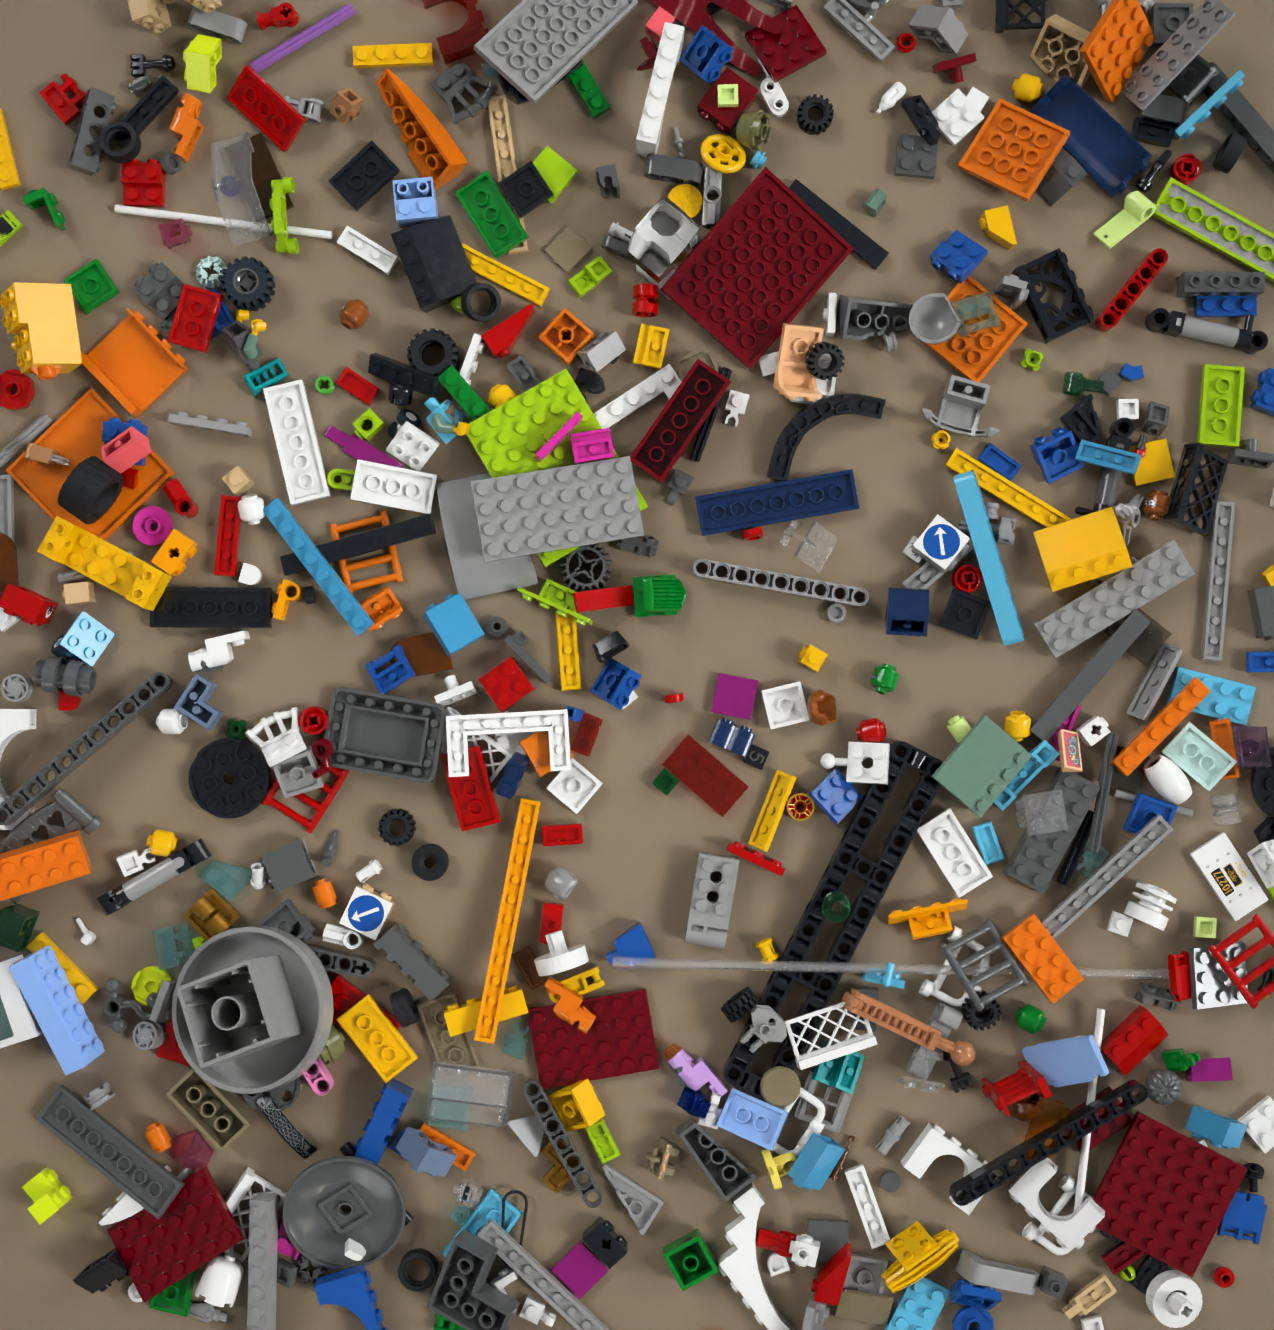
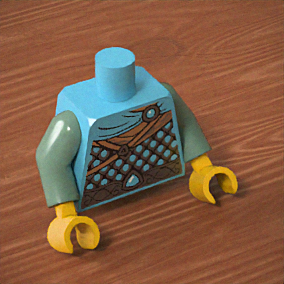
M430 397L424 403L432 412L426 418L427 422L445 444L457 435L468 434L469 423L471 422L470 416L465 411L459 410L450 400L447 399L440 404L434 397Z

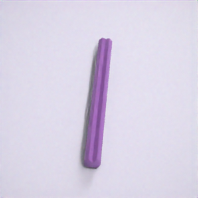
M350 3L346 4L250 63L252 69L259 73L355 15L353 6Z

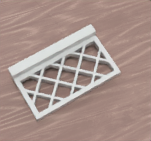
M843 1001L784 1021L796 1058L797 1068L802 1070L877 1045L869 1020L863 1018L862 1021L859 1019V1015L855 1017L847 1013V1009H840L845 1004ZM837 1009L842 1012L838 1023L828 1019L832 1010ZM845 1014L855 1019L850 1030L841 1026ZM814 1016L823 1018L818 1030L809 1025ZM826 1021L836 1025L831 1036L821 1032ZM858 1021L865 1024L867 1033L858 1035L853 1032ZM799 1022L804 1025L799 1036L792 1033L790 1024ZM807 1027L817 1032L812 1043L802 1038ZM839 1027L849 1032L846 1039L841 1042L834 1039ZM820 1034L830 1038L826 1047L820 1048L815 1045ZM802 1040L810 1044L807 1053L799 1055L797 1047Z
M250 1167L246 1168L225 1199L233 1217L239 1215L240 1225L238 1227L242 1229V1234L245 1238L239 1243H244L246 1248L242 1255L234 1251V1247H231L225 1253L236 1256V1260L242 1263L249 1254V1237H246L245 1228L249 1227V1223H243L242 1214L250 1213V1208L241 1210L239 1203L242 1200H251L258 1194H252L251 1191L254 1181L262 1185V1192L276 1193L281 1196L278 1210L285 1201L287 1194L285 1191L254 1173L255 1170Z

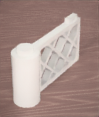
M451 707L446 709L447 716L461 715ZM446 721L441 745L442 753L447 752ZM472 735L471 738H467V741H473L474 746L477 745L476 740L484 739L488 743V749L482 750V753H489L491 763H486V767H492L493 774L490 777V782L492 783L513 754L488 735H478L479 737ZM500 751L506 757L502 762H494L492 752Z

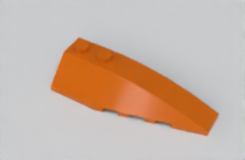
M385 69L376 83L387 107H390L393 112L392 119L395 125L398 124L402 132L400 137L410 150L408 155L422 177H433L434 189L436 191L457 177L468 164V161L446 129L421 99L390 69Z

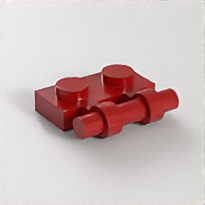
M64 73L60 77L64 83L59 86L53 81L40 91L39 94L67 126L81 114L77 107L81 104L83 105L86 93L78 88L77 82ZM68 91H71L75 95V97H73L71 100L66 95Z

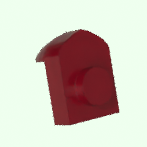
M646 36L640 40V43L648 59L637 68L638 71L654 68L658 52L655 42L653 40L650 42Z

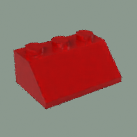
M1140 1005L1102 1040L1101 1051L1126 1076L1168 1036V1033L1149 1010Z

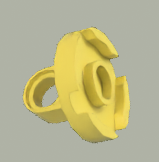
M762 1150L761 1152L774 1189L783 1188L780 1177L787 1175L797 1159L796 1155L789 1152L772 1158L770 1150ZM793 1161L791 1164L785 1165L786 1162Z

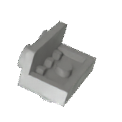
M1007 275L996 285L994 293L1013 298L1010 309L1015 310L1027 299L1029 289H1026L1028 282L1019 280L1018 276Z

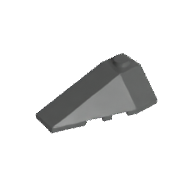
M1062 148L1038 185L1037 190L1049 205L1052 206L1075 187L1087 173Z
M840 295L837 309L840 336L844 339L863 340L892 331L910 328L909 314L914 304Z

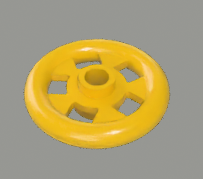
M723 134L710 135L701 144L700 153L704 162L715 171L734 173L745 165L746 153L744 148L737 140ZM716 142L718 146L714 148L711 144ZM709 153H713L715 158H712ZM732 157H738V161L732 160Z

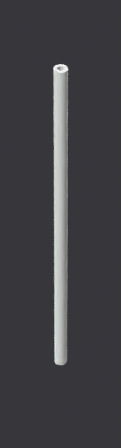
M115 205L114 208L115 213L274 232L270 223ZM288 226V234L325 239H332L333 237L332 231Z
M1097 1008L1094 1040L1101 1052L1105 1009ZM1098 1076L1092 1078L1088 1083L1086 1105L1095 1101ZM1084 1118L1085 1125L1087 1123V1118ZM1091 1133L1082 1137L1074 1211L1084 1200Z

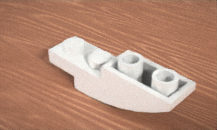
M168 1165L165 1166L168 1171H172ZM123 1191L116 1199L118 1203L114 1207L110 1205L101 1214L104 1218L99 1224L102 1226L122 1221L144 1208Z

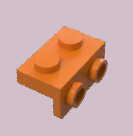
M386 586L360 603L375 623L368 629L369 632L373 629L378 630L384 625V622L397 618L403 611L401 603L389 586Z

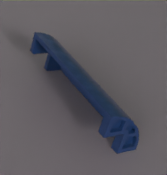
M1067 73L1029 111L1070 131V136L1062 148L1111 197L1117 192L1122 194L1129 186L1127 182L1137 171L1142 173L1150 165L1147 161L1152 155Z

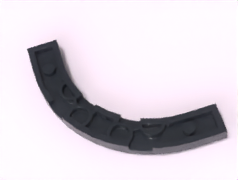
M844 393L824 397L809 404L788 422L778 437L772 452L767 477L782 481L788 480L792 460L798 445L803 439L802 437L817 424L829 417L843 414H858L881 419L886 400L862 394Z

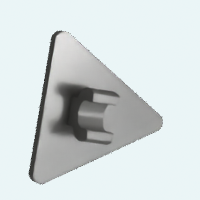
M536 1115L508 1121L507 1126L531 1155L537 1157L545 1131Z

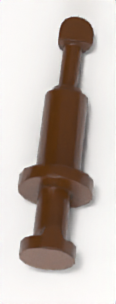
M849 1136V1140L844 1147L846 1150L828 1177L835 1182L838 1179L837 1174L839 1170L844 1171L845 1169L842 1166L849 1154V1146L854 1141V1136Z

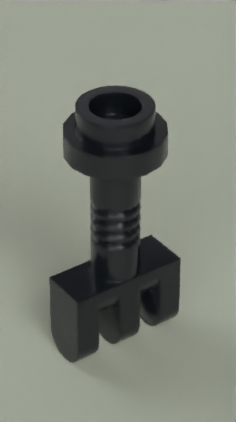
M143 54L131 55L132 61H138L132 62L131 68L139 69L131 71V76L133 77L145 76L146 69L164 68L165 71H171L175 68V60L168 54L163 55L162 59L146 61V56Z
M1170 150L1164 151L1159 156L1145 178L1140 177L1137 180L1138 184L1136 187L1141 192L1146 193L1147 190H1151L1153 187L1151 184L1152 180L1172 155Z
M943 1051V1058L945 1061L950 1062L955 1077L949 1079L954 1092H959L957 1087L959 1083L962 1090L966 1089L964 1081H967L968 1085L973 1087L974 1084L968 1072L962 1073L960 1066L952 1061L950 1054Z

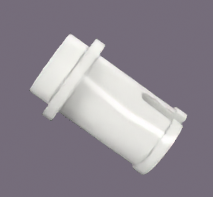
M613 222L608 234L629 244L631 238L625 236V234L632 237L633 232L620 226L618 222L617 224Z
M370 860L367 866L356 872V876L360 882L364 883L373 875L380 874V870L383 868L378 860Z
M254 863L251 865L252 878L250 884L254 889H262L266 884L264 867H262L261 863Z

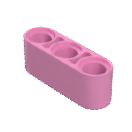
M319 1056L313 1063L316 1065L317 1071L308 1069L303 1075L317 1095L323 1096L332 1089L334 1079ZM319 1081H326L328 1088H322L319 1085Z

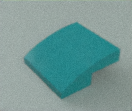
M824 1040L822 1048L826 1047L828 1041ZM853 1052L817 1064L811 1079L853 1094L865 1056Z

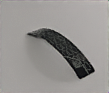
M269 1092L256 1101L274 1129L300 1156L306 1159L317 1150L290 1123Z

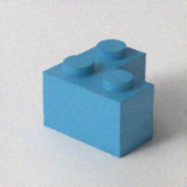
M1193 1106L1186 1125V1129L1192 1131L1191 1135L1202 1140L1205 1137L1210 1140L1211 1145L1218 1148L1224 1147L1229 1150L1231 1147H1240L1247 1125L1237 1120L1221 1116L1200 1106Z

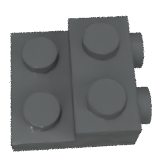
M161 262L160 264H153L149 268L150 273L145 278L141 277L135 282L134 285L136 287L133 290L166 321L176 312L183 283Z
M290 898L283 901L257 923L258 926L273 927L286 931L304 943L313 938L312 933L316 930L306 915L299 912Z

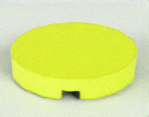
M148 966L137 972L131 985L135 999L142 1005L147 1006L146 998L148 995L154 992L159 993L163 980L172 981L170 974L158 966Z

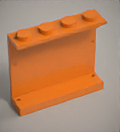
M127 308L126 310L130 314L88 355L81 352L82 364L131 415L138 418L189 368L184 364L186 360L178 352L174 354L170 350L173 346L165 338L161 340L157 336L159 332L151 324L147 326L143 322L145 317L139 311L135 310L133 312L130 308Z

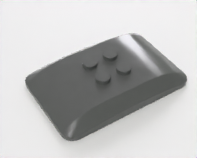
M344 687L336 688L331 695L328 725L324 736L333 746V754L329 757L330 765L335 768L396 779L431 783L437 774L447 711L439 703Z

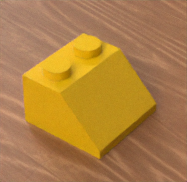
M588 1079L580 1080L548 1095L567 1132L590 1127L605 1116L602 1105Z

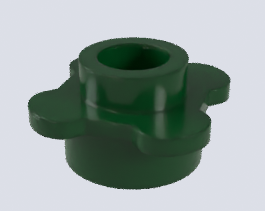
M229 719L227 721V738L238 737L239 739H244L246 737L247 723L245 720L235 721L234 719Z

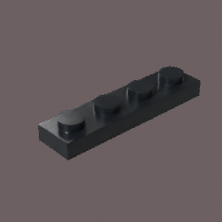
M162 76L121 122L131 125L136 133L140 135L178 94V88ZM120 133L113 137L125 149L131 143V136L128 133Z

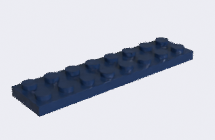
M853 469L695 496L701 536L859 509Z

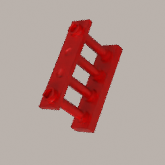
M1025 1059L1017 1062L1020 1067L1017 1073L992 1084L985 1077L981 1079L984 1084L981 1086L985 1097H990L999 1112L1002 1111L1006 1116L1010 1115L1007 1106L1035 1093L1037 1095L1040 1094L1044 1099L1052 1097L1044 1076Z

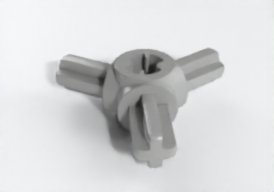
M1141 494L1134 495L1129 503L1124 505L1118 503L1117 506H1113L1126 546L1130 541L1131 529L1135 528L1140 520L1139 509L1145 501Z

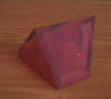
M198 1130L176 1136L169 1156L182 1168L202 1169L203 1167H208L214 1149L209 1146Z

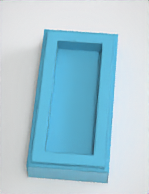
M987 821L972 826L971 828L984 863L988 865L1003 860L1004 856L992 822Z

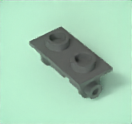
M644 535V537L618 540L616 547L633 553L635 546L639 547L637 554L651 558V556L655 557L657 549L655 548L658 547L659 540H655L653 536Z
M1138 982L1140 992H1136L1135 999L1140 1003L1153 1006L1154 1001L1158 1000L1156 1003L1157 1007L1170 1011L1176 1009L1177 1004H1181V1001L1174 1000V995L1171 994L1170 988L1164 989L1156 987L1151 983Z

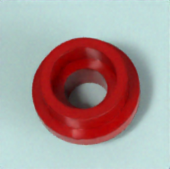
M902 33L896 40V47L902 53H910L916 46V39L911 33ZM907 41L909 46H904L902 42Z
M1219 1267L1215 1270L1214 1281L1219 1287L1228 1288L1234 1283L1235 1276L1229 1268ZM1227 1275V1279L1222 1281V1277Z

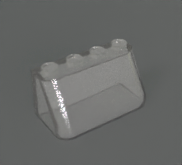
M433 1061L426 1116L429 1119L488 1127L505 1126L511 1108L514 1071Z

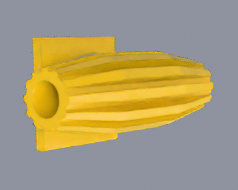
M916 1221L885 1243L897 1260L881 1275V1278L892 1294L915 1284L949 1258L959 1247V1238L954 1231L949 1232L947 1229L930 1236L923 1226Z

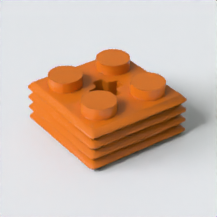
M566 308L539 335V340L567 365L578 356L577 352L594 338V333ZM568 333H570V338H571V339H570V340H567V339H566V340L564 341L562 334H566V335H567Z

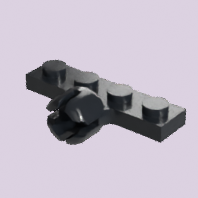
M377 353L370 354L368 373L385 379L390 383L388 399L391 404H394L395 399V405L397 406L410 405L412 403L413 391L431 398L437 396L438 376Z

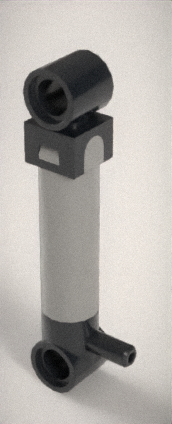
M1163 308L1155 309L1145 319V326L1151 332H1158L1163 329V335L1172 337L1179 335L1240 349L1247 354H1255L1263 350L1268 344V337L1264 332L1251 331L1254 321V315L1252 314L1246 315L1243 329L1187 317L1186 313L1173 310L1169 313ZM1154 316L1160 318L1161 324L1155 322ZM1252 338L1257 341V347L1252 344Z
M201 838L115 889L97 898V901L105 915L108 916L212 855Z

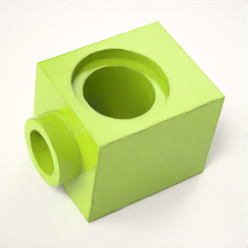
M371 408L352 423L356 428L354 430L356 435L361 440L365 437L368 441L386 426ZM366 422H372L373 425L370 430H363V425Z

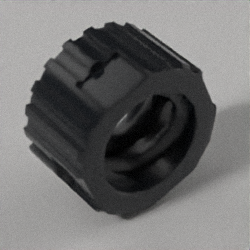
M313 586L303 587L306 605L316 603Z

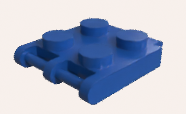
M1237 1190L1218 1226L1217 1235H1228L1235 1237L1236 1240L1245 1239L1252 1241L1253 1244H1259L1267 1205L1264 1204V1197L1251 1193L1247 1195V1193ZM1225 1229L1233 1230L1235 1233L1225 1231ZM1243 1233L1251 1234V1235H1253V1237H1251V1236H1246V1235H1242V1234H1243Z

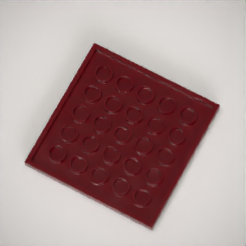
M1137 1110L1092 1198L1105 1211V1217L1095 1227L1193 1277L1248 1169Z

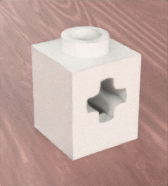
M1092 716L1074 730L1086 746H1093L1110 733L1107 728L1109 726L1107 721L1099 716ZM1092 726H1096V727H1097V728L1095 729L1096 734H1095V733H1091V731L1093 730Z

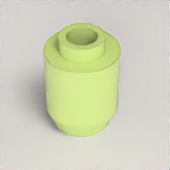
M956 715L948 720V730L955 741L960 743L972 728L964 716L959 717Z

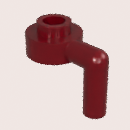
M325 738L315 741L312 745L314 756L320 759L322 767L312 773L315 779L331 770L329 757L333 754V746Z

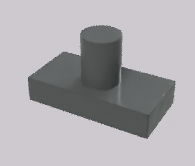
M1247 439L1245 441V449L1235 448L1228 455L1229 464L1267 469L1274 462L1273 453L1258 451L1257 439Z

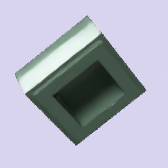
M874 189L862 205L863 209L871 216L876 217L886 204L887 194L879 189Z

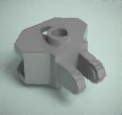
M756 1004L750 1011L752 1024L749 1026L750 1029L743 1035L740 1042L745 1044L755 1034L758 1039L750 1046L749 1050L752 1053L768 1041L782 1042L787 1037L785 1022L769 1005ZM771 1018L774 1019L773 1022H768L769 1019H771Z

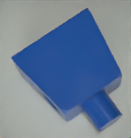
M641 922L614 939L613 943L616 949L606 953L610 965L621 960L625 968L657 960Z

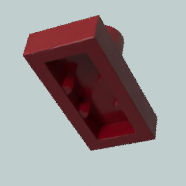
M973 53L932 65L933 73L949 70L952 84L963 82L961 66L976 62V55Z

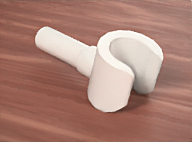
M79 917L75 921L84 933L80 940L85 945H91L96 939V935L85 927Z

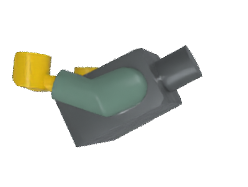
M239 309L236 311L237 321L221 329L236 358L243 364H247L252 371L261 366L258 358L262 356L257 343L259 338L258 331L264 332L266 330V323L262 319H255L251 322L250 329L242 323V321L249 320V311Z

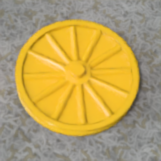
M677 185L668 195V198L691 219L695 218L702 209V195L693 185Z

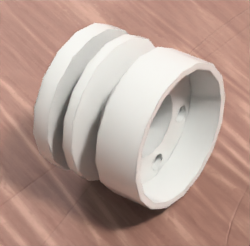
M1137 882L1135 887L1143 890V893L1139 894L1133 891L1132 894L1140 900L1138 903L1129 901L1124 914L1164 931L1169 918L1161 912L1162 910L1173 911V908L1165 905V903L1169 901L1176 904L1177 899L1167 891L1154 885Z

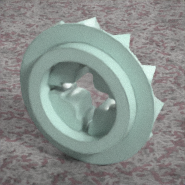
M208 256L207 258L200 259V263L196 266L195 275L203 286L217 288L223 284L221 282V277H224L223 270L228 269L226 264L218 257ZM214 266L213 269L218 274H211L209 276L205 269H211Z

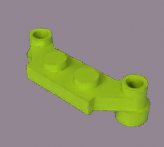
M292 176L283 177V179L271 181L273 191L272 199H270V209L273 211L271 227L277 237L275 244L277 253L298 254L299 243L297 238L288 237L285 196L286 193L295 192V183Z

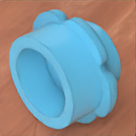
M758 150L751 160L750 165L754 167V170L756 167L761 169L767 158L764 157L765 152L762 153Z

